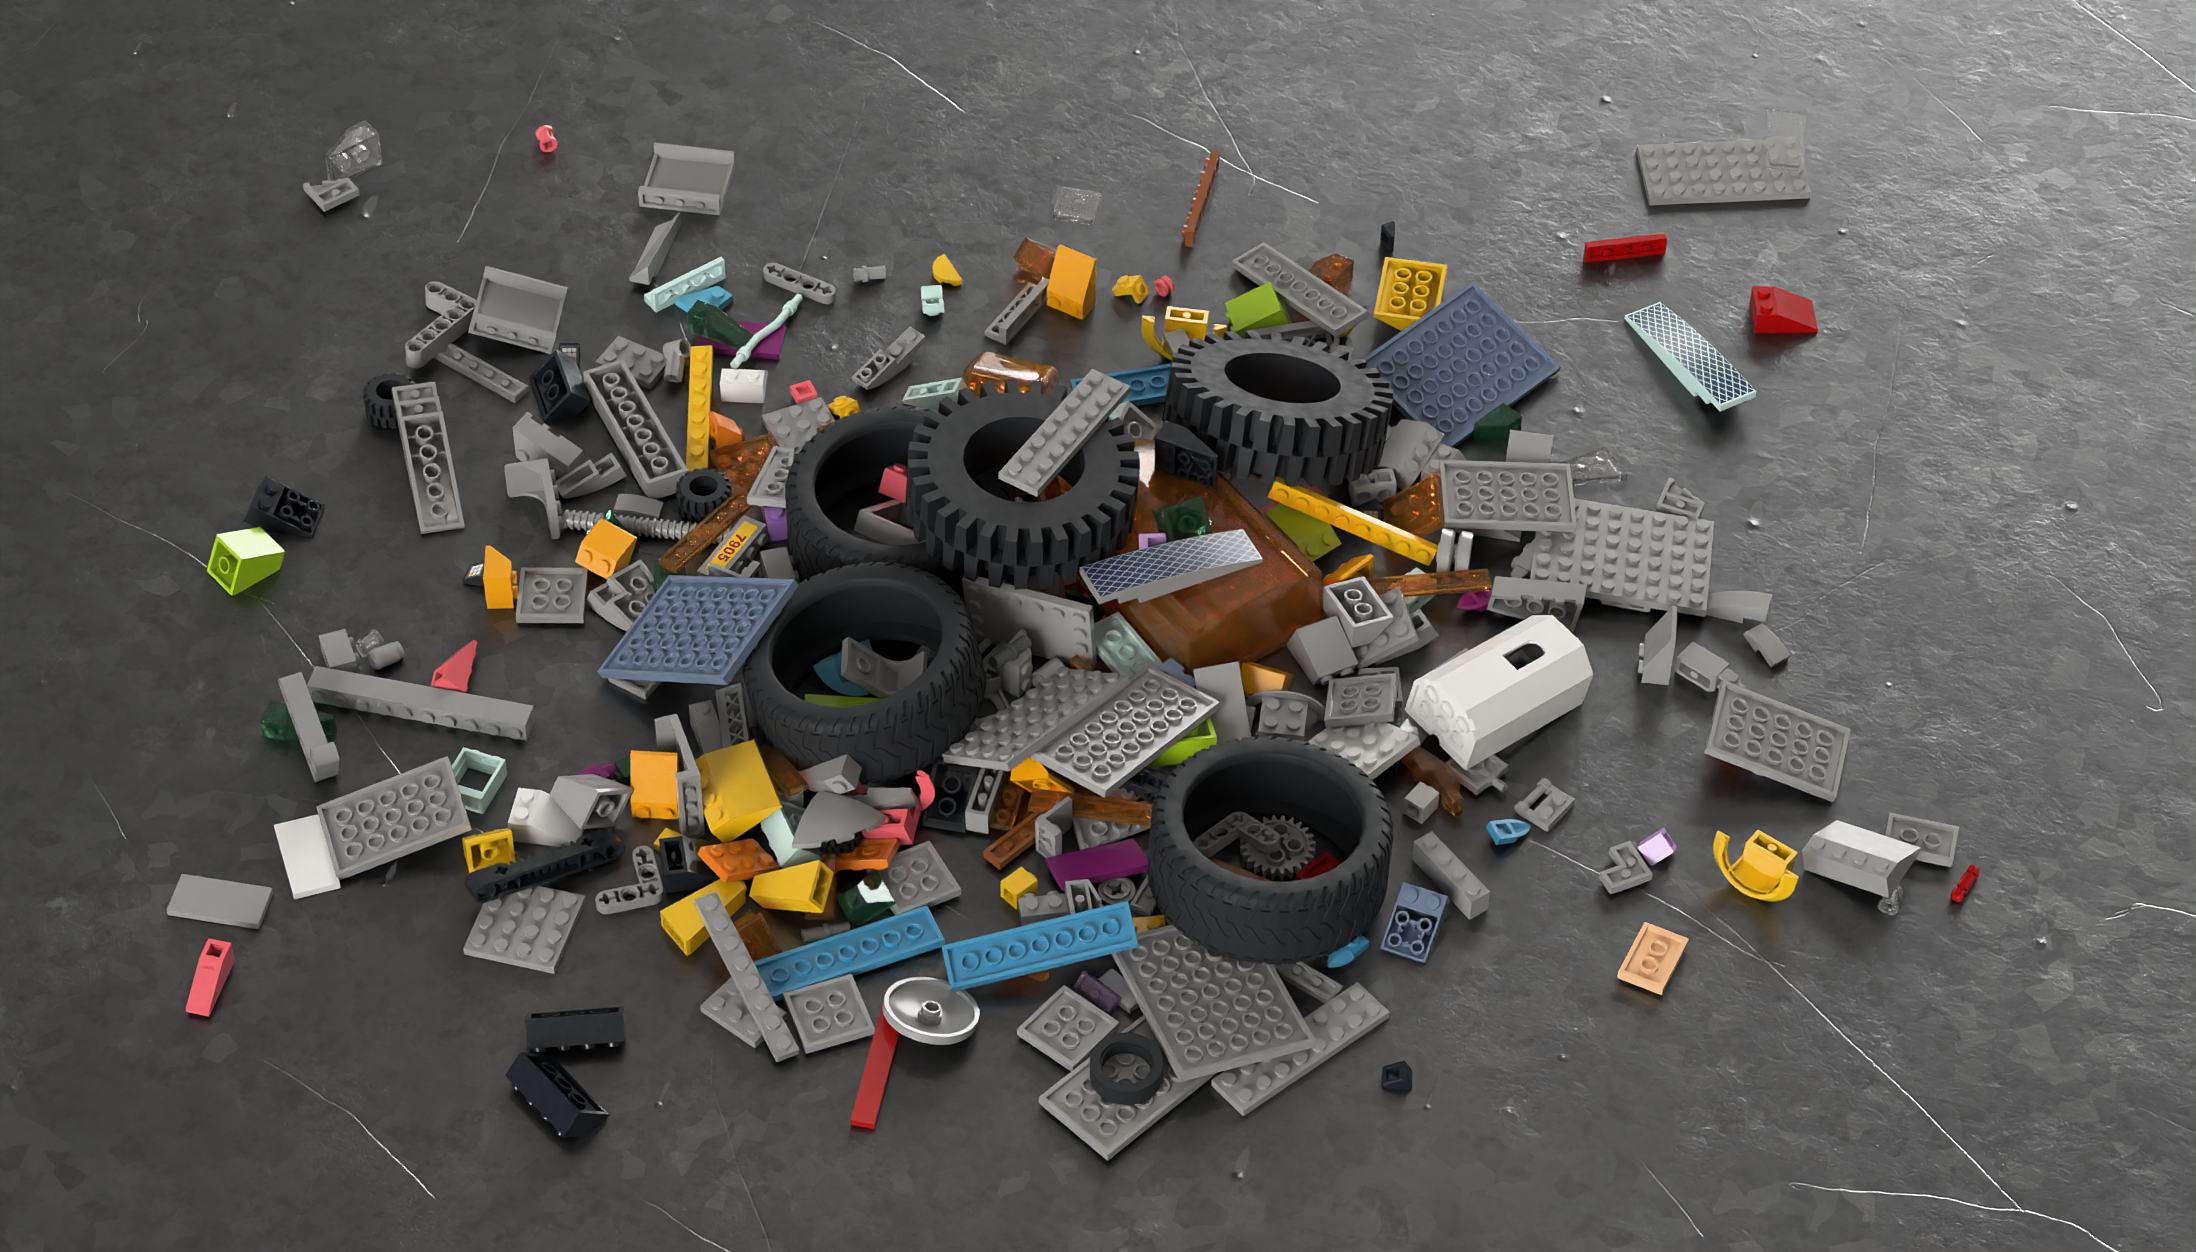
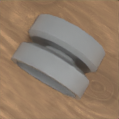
M1442 529L1436 555V576L1447 578L1450 575L1451 566L1455 565V578L1467 580L1474 532L1462 531L1459 535L1458 544H1455V531L1452 529Z

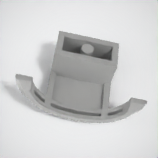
M1266 691L1254 694L1245 700L1246 706L1251 707L1262 702L1258 738L1260 736H1271L1274 739L1283 737L1304 742L1308 707L1316 713L1318 720L1324 721L1326 708L1320 702L1296 692Z

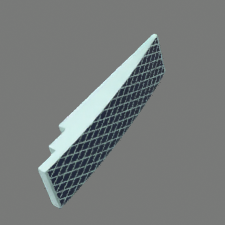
M1661 302L1625 315L1624 319L1694 397L1699 395L1706 404L1712 402L1719 411L1756 397L1755 389L1700 334Z

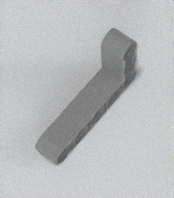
M437 281L426 284V306L442 315L406 343L407 366L411 368L424 366L446 348L449 343L454 342L470 328L476 305L474 298Z
M298 672L278 679L282 695L315 782L338 775L340 760L336 746L333 741L327 742L302 673Z

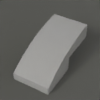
M618 494L613 513L623 515L624 517L629 515L630 518L636 515L644 517V519L649 517L651 520L654 518L658 520L663 502L639 495Z
M1760 624L1743 634L1755 653L1760 651L1770 667L1783 662L1791 656L1779 638L1764 624Z

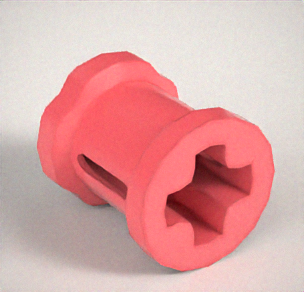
M548 125L539 127L536 130L537 139L540 140V149L544 152H551L558 145L556 138L553 137V129Z

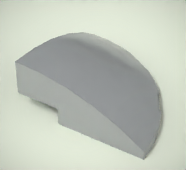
M638 560L609 576L606 583L590 591L586 603L605 620L620 629L628 631L654 596V579L646 565L641 560Z
M818 791L800 819L792 842V848L821 847V843H826L833 839L837 843L852 840L855 833L861 832L863 829L870 832L886 820L885 815L847 796Z

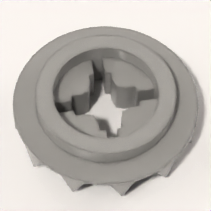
M1127 877L1107 880L1099 883L1098 894L1101 900L1105 901L1106 906L1125 901L1129 902L1133 900L1135 895V885ZM1121 888V893L1112 895V891L1116 892Z

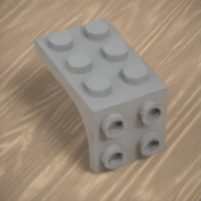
M548 458L506 464L504 470L508 496L511 498L532 496L541 500L546 508L551 539H559V529H563L562 516H558V514H562L560 501L555 500L559 498L557 485L552 484L556 483L554 470L549 469Z
M847 637L842 643L841 676L882 699L909 686L927 669V653L923 651L906 661H892L880 656L850 637Z

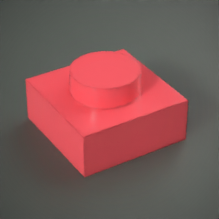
M810 380L790 386V393L797 404L818 398V394Z

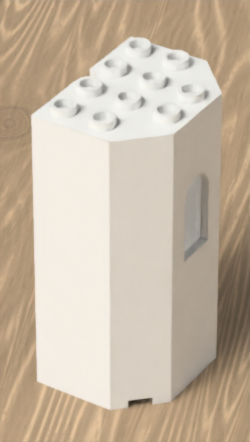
M1532 615L1415 680L1405 711L1430 736L1432 734L1436 735L1440 742L1439 745L1464 770H1467L1581 705L1592 680L1593 671L1584 645L1553 615ZM1523 650L1533 662L1517 670L1505 658Z

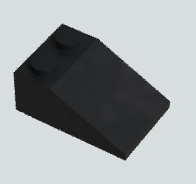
M936 759L933 762L930 776L935 787V797L933 802L923 810L920 826L966 833L965 811L981 768L945 763L942 759Z

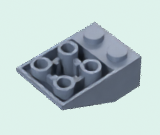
M1403 882L1380 949L1426 963L1450 905L1448 896Z

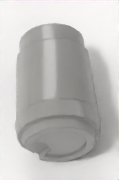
M398 641L372 649L368 653V660L374 670L383 669L405 657L404 650Z

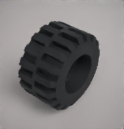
M391 372V374L383 373L381 376H375L374 380H369L367 385L364 386L363 392L365 412L369 421L374 422L376 426L381 425L382 428H396L398 421L392 387L413 385L415 382L409 376L405 377L404 374H396V372Z
M697 468L693 469V472L688 471L685 473V476L680 477V482H677L676 496L678 512L683 519H688L691 523L697 522L698 525L701 523L707 525L713 522L718 523L719 519L723 520L726 518V514H729L732 508L731 484L728 477L724 476V473L721 471L717 472L716 469L708 470L703 468L699 470Z

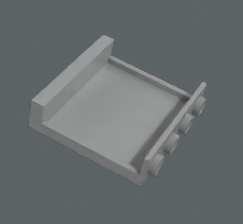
M654 142L652 163L644 186H640L638 190L639 206L720 216L735 168L734 151Z
M485 266L468 333L551 354L568 287Z
M673 714L654 719L657 752L678 753L679 772L675 773L680 834L691 838L705 835L700 773L678 715Z

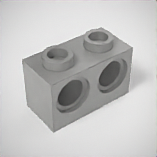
M1393 469L1373 470L1368 475L1361 473L1358 480H1349L1348 493L1352 506H1359L1372 499H1376L1379 503L1395 502L1397 482Z

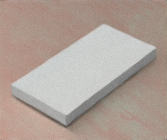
M318 814L274 825L294 900L341 888Z

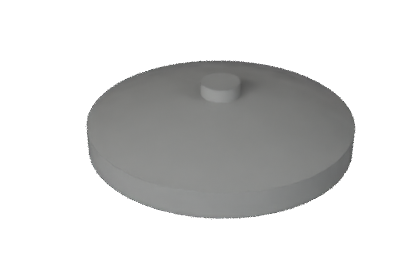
M912 977L894 983L886 991L882 1007L887 1022L896 1031L910 1039L935 1045L953 1044L970 1037L977 1028L980 1014L976 1001L965 990L952 992L948 981L931 977Z

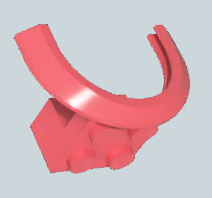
M920 770L917 771L918 776L915 777L921 789V793L917 796L919 800L918 805L910 810H877L885 815L886 820L870 832L863 829L861 832L865 839L899 838L900 845L913 844L920 812L926 809L935 797V787L928 774ZM858 779L856 789L848 791L847 794L867 795L868 791Z

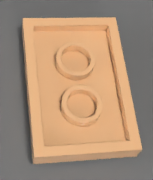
M1644 922L1618 971L1617 978L1662 995L1688 946L1689 938Z

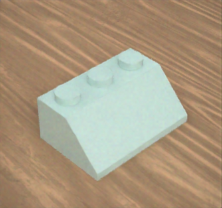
M780 800L783 807L760 822L761 829L769 840V846L774 851L779 866L784 869L821 860L823 852L819 851V847L792 848L794 835L805 809Z

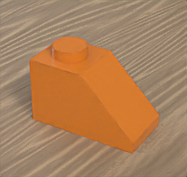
M713 411L709 412L711 444L717 456L721 457L743 450L742 441L745 440L743 430L741 428L738 429L735 421Z

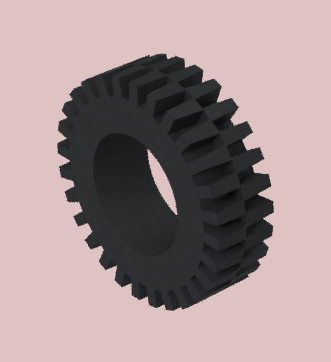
M1234 331L1224 332L1223 339L1212 333L1205 335L1204 341L1198 338L1190 340L1189 346L1181 345L1178 348V353H1174L1162 421L1163 424L1165 421L1189 429L1218 456V471L1225 472L1229 468L1235 467L1237 468L1236 477L1248 479L1252 472L1262 474L1261 483L1272 484L1275 476L1283 477L1286 486L1297 487L1299 478H1303L1310 487H1321L1323 478L1332 485L1342 484L1343 477L1350 481L1358 480L1361 473L1368 475L1373 471V466L1378 467L1380 464L1392 408L1393 389H1389L1390 383L1387 378H1380L1381 372L1376 368H1366L1367 362L1363 359L1348 360L1349 352L1342 349L1328 353V344L1319 341L1312 347L1304 345L1305 338L1294 336L1292 343L1282 341L1281 333L1270 332L1269 339H1262L1257 331H1246L1245 339H1242Z
M1006 379L1005 390L1001 394H998L993 382L989 381L981 383L979 399L969 387L959 390L957 403L948 396L939 401L938 413L930 409L924 415L923 426L917 424L913 431V442L909 443L906 506L909 525L914 524L915 538L918 542L926 540V552L932 558L943 553V566L950 571L955 570L964 562V578L975 582L983 569L988 570L989 586L1000 588L1004 574L1014 575V590L1026 589L1028 576L1037 577L1040 590L1051 589L1055 572L1058 573L1065 585L1075 583L1078 568L1080 569L1082 566L1115 557L1116 549L1123 550L1127 544L1128 533L1131 534L1134 527L1140 457L1139 452L1134 451L1135 440L1132 434L1124 435V423L1117 417L1109 421L1108 417L1057 474L1070 484L1072 489L1059 497L1047 501L1020 503L1004 500L987 493L976 485L973 479L989 469L1006 465L1067 397V386L1056 384L1051 396L1043 395V381L1032 380L1030 393L1019 392L1017 379Z

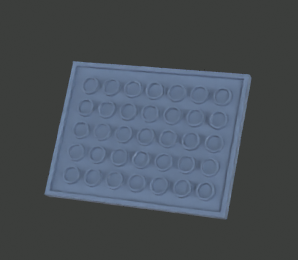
M1474 282L1468 284L1363 358L1367 362L1366 368H1376L1381 372L1380 378H1387L1389 381V389H1393L1392 404L1409 420L1427 422L1443 433L1444 436L1439 443L1452 448L1558 373L1561 368Z
M669 575L597 672L601 678L728 685L733 680L738 669L745 663L751 651L756 648L764 633L769 630L772 622L781 613L785 604L792 598L799 585L795 579Z

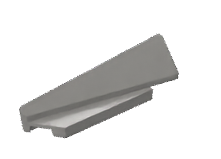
M680 213L671 221L655 227L636 269L629 277V281L649 285L652 278L657 277L681 226Z

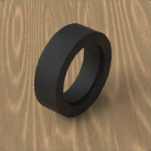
M1127 1032L1113 1034L1102 1039L1091 1053L1090 1081L1092 1087L1102 1098L1109 1102L1120 1105H1133L1150 1099L1162 1084V1053L1158 1046L1145 1036ZM1134 1054L1143 1058L1148 1063L1150 1072L1139 1082L1122 1084L1107 1077L1103 1071V1066L1108 1059L1115 1055Z

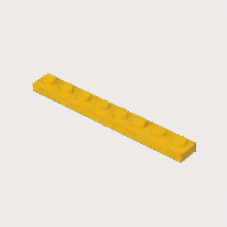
M712 345L691 347L686 468L690 472L697 468L699 470L703 468L709 470V412H711L713 370Z
M1276 477L1267 497L1424 565L1429 566L1437 552L1438 545L1299 485L1297 487L1286 486L1284 479Z

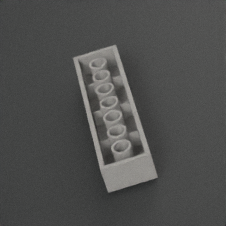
M622 359L584 371V384L589 398L645 496L656 500L676 493L677 482H680V477L685 476L688 469L625 361Z

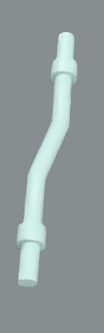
M796 294L791 301H788L783 306V311L772 323L757 332L745 346L737 351L736 357L730 363L732 368L737 369L742 362L751 356V351L762 339L778 329L789 316L795 313L797 306L803 300L802 295Z

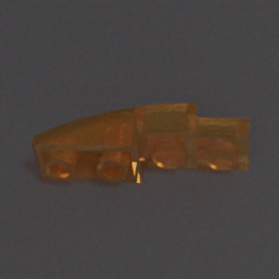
M1419 746L1400 759L1402 764L1409 768L1416 782H1422L1439 792L1444 808L1449 810L1453 817L1462 815L1464 799L1459 793L1460 779L1444 762Z
M1007 771L1004 783L1000 787L989 825L990 828L1004 831L1012 830L1024 806L1028 791L1010 780L1011 771Z

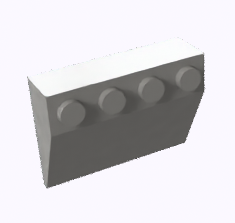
M1836 820L1815 833L1803 848L1804 870L1889 898L1921 852V847Z

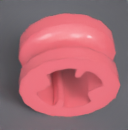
M1164 275L1154 282L1156 291L1162 297L1174 291V284L1168 276Z

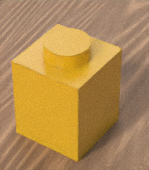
M1020 867L1001 881V897L1017 910L1018 898H1022L1028 893L1037 895V878L1033 873L1027 872L1023 867Z

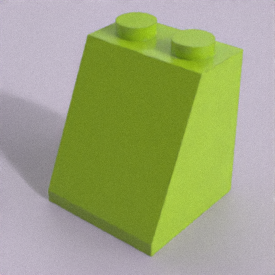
M1270 281L1225 303L1228 310L1225 312L1229 323L1233 324L1230 329L1236 332L1242 339L1245 337L1246 330L1291 324L1287 309L1282 300L1279 299Z
M261 527L217 534L207 572L233 596L280 570L285 551Z

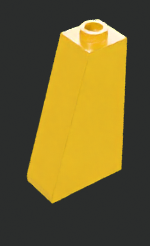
M820 860L756 875L754 876L749 896L763 908L822 913L834 872Z
M719 879L660 911L661 926L686 956L691 955L710 937L694 906V899L716 891L729 917H731L746 903L745 892L747 887L743 880L724 883L722 879Z

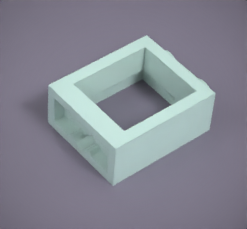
M463 747L452 765L457 784H459L468 768L492 775L482 792L458 785L465 809L484 814L507 776L506 761L498 756H491L478 750Z

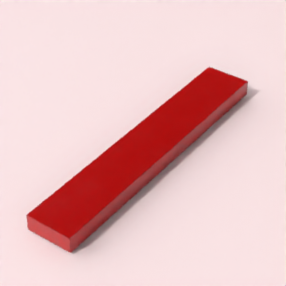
M882 1007L851 1117V1125L871 1129L876 1127L900 1033L887 1022Z

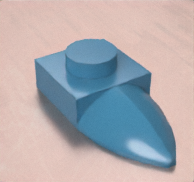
M1504 819L1489 821L1485 828L1495 844L1501 845L1515 843L1518 837L1528 833L1531 825L1520 820Z
M1360 935L1344 948L1336 952L1334 951L1328 957L1327 967H1340L1350 963L1369 947V940Z

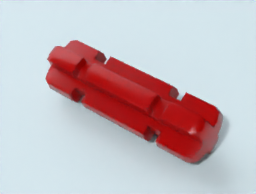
M1974 865L1968 866L1966 872L1956 884L1957 887H1954L1951 892L1950 898L1952 900H1955L1957 903L1962 902L1965 897L1964 895L1968 893L1974 884V880L1979 876V867Z

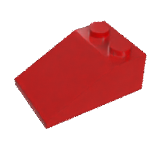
M1752 286L1749 305L1755 333H1815L1818 331L1812 300L1775 286Z

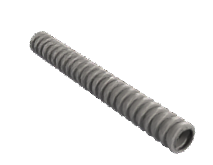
M569 509L564 511L562 517L564 529L570 527L571 530L575 528L581 530L583 528L584 531H588V529L591 530L599 519H604L634 536L635 534H638V536L643 534L645 537L651 535L652 538L658 536L660 539L662 537H665V539L672 537V540L678 538L680 541L683 539L686 541L692 539L693 542L699 540L700 543L703 541L710 543L712 541L713 544L717 542L720 544L733 529L732 526L725 527V525L718 527V524L712 526L709 523L707 525L701 523L698 525L697 522L691 524L689 521L687 523H684V521L678 523L677 520L671 522L669 519L667 521H664V519L658 521L657 518L651 520L649 517L637 519L636 516L630 518L629 515L626 517L619 515L617 517L616 514L610 516L609 513H606V515L599 513L598 515L596 512L590 514L589 511L583 513V511L576 512V510H572L570 512Z

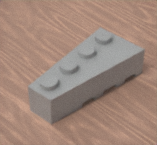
M1495 576L1487 610L1523 620L1532 615H1553L1570 632H1574L1584 604L1587 584Z

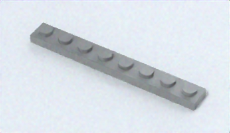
M715 891L694 899V906L776 1063L797 1055L799 1048L717 892Z

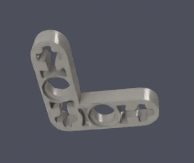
M1244 812L1230 814L1193 842L1198 850L1207 858L1216 854L1238 837L1265 853H1274L1281 848L1280 836L1276 831ZM1251 831H1259L1256 834H1249ZM1221 833H1226L1225 836H1221V837H1217V836H1216V835L1221 834Z
M639 846L632 852L638 884L598 893L596 896V909L598 912L612 914L655 905L663 900V885L653 850L650 847ZM641 856H645L647 863L643 864ZM645 872H652L654 873V876L651 878H644L642 877V874ZM628 894L636 896V898L631 901L623 899Z

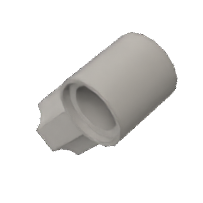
M687 339L667 342L663 346V354L666 358L664 379L668 382H682L685 358L691 355V345Z

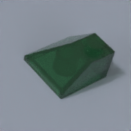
M1202 496L1152 510L1159 533L1166 534V543L1213 534Z
M875 869L836 892L839 904L855 928L896 904L882 876Z

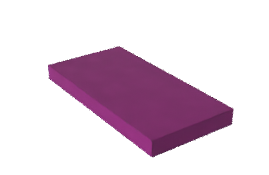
M703 317L695 346L712 345L714 354L736 356L737 351L741 347L745 346L757 332L769 324ZM781 325L762 339L751 351L750 357L779 360L785 338L786 325Z
M1133 838L1046 858V866L1061 890H1065V881L1089 879L1091 884L1147 872L1148 859Z

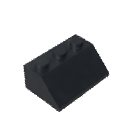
M555 350L529 377L544 421L549 422L576 416L591 402L575 358L559 350Z

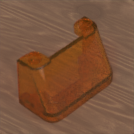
M981 352L965 368L962 379L975 395L978 393L980 395L981 383L992 381L997 392L1004 393L1006 379H1017L1019 392L1030 393L1031 381L1041 380L1043 381V395L1051 396L1056 384H1059V373L1050 365L991 352Z

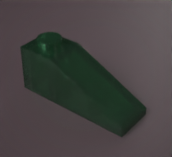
M697 300L687 312L688 330L690 332L739 350L745 346L754 336L718 307Z
M271 700L260 719L262 735L281 740L298 739L286 704ZM316 711L324 734H336L335 715Z

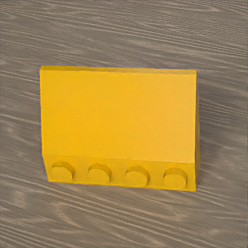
M1385 257L1373 317L1403 331L1442 303L1447 265Z
M755 740L709 752L695 760L701 779L704 816L711 833L723 843L733 841L783 807Z

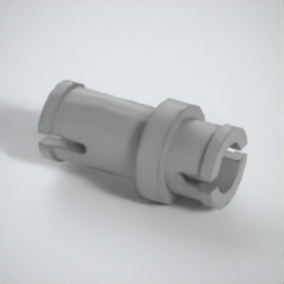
M884 265L853 268L854 281L862 280V282H868L871 279L886 278Z

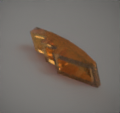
M768 744L759 747L777 791L790 797L809 789L808 784L800 773L777 749Z

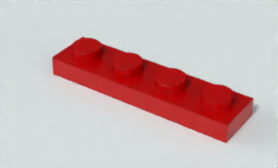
M1666 233L1589 241L1585 242L1583 257L1585 263L1665 254L1668 238Z

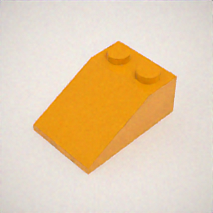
M1060 244L1057 248L1047 287V305L1083 320L1095 306L1096 259Z
M631 750L632 817L678 819L675 773L679 772L678 753Z

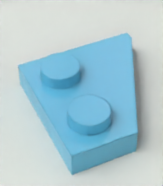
M719 286L675 298L676 306L702 321L703 317L712 318L733 302V295Z

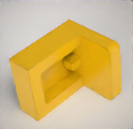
M1141 275L1122 276L1117 280V284L1112 289L1115 296L1132 294L1137 304L1141 303L1149 293V289Z
M846 396L837 397L833 403L828 404L829 411L840 416V419L845 416L851 417V414L860 411L857 400Z

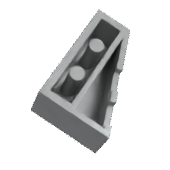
M529 412L513 426L516 458L522 462L548 458L549 469L554 470L555 476L558 478L563 477L584 463L582 449L562 435L559 437L548 431L550 427L545 423L541 426L531 419L533 415Z
M1089 879L1065 881L1068 915L1104 907L1101 898Z

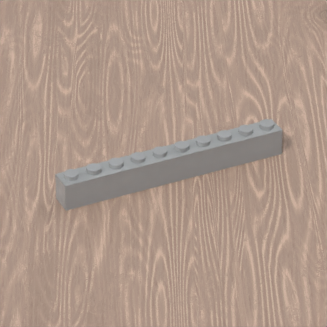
M320 666L315 667L307 684L311 699L316 703L330 704L527 741L535 723L533 705Z

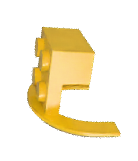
M1167 306L1164 333L1184 329L1189 340L1198 338L1204 341L1205 335H1207L1209 311ZM1142 316V335L1147 345L1160 356L1172 360V355L1164 339H1162L1161 344L1156 337L1154 330L1155 317ZM1214 324L1213 333L1223 339L1224 332L1227 331V325Z
M1719 830L1717 831L1713 845L1714 856L1720 870L1735 888L1750 897L1771 902L1784 900L1793 893L1799 876L1792 873L1798 852L1757 830L1746 842L1743 855L1731 867L1727 857V846L1730 837Z

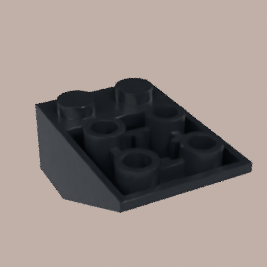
M1165 421L1155 437L1154 469L1216 489L1218 456L1186 427Z
M265 476L256 490L243 521L254 527H261L267 532L311 538L325 505Z
M686 836L659 839L666 893L704 888L721 879L698 855L700 847L721 843Z

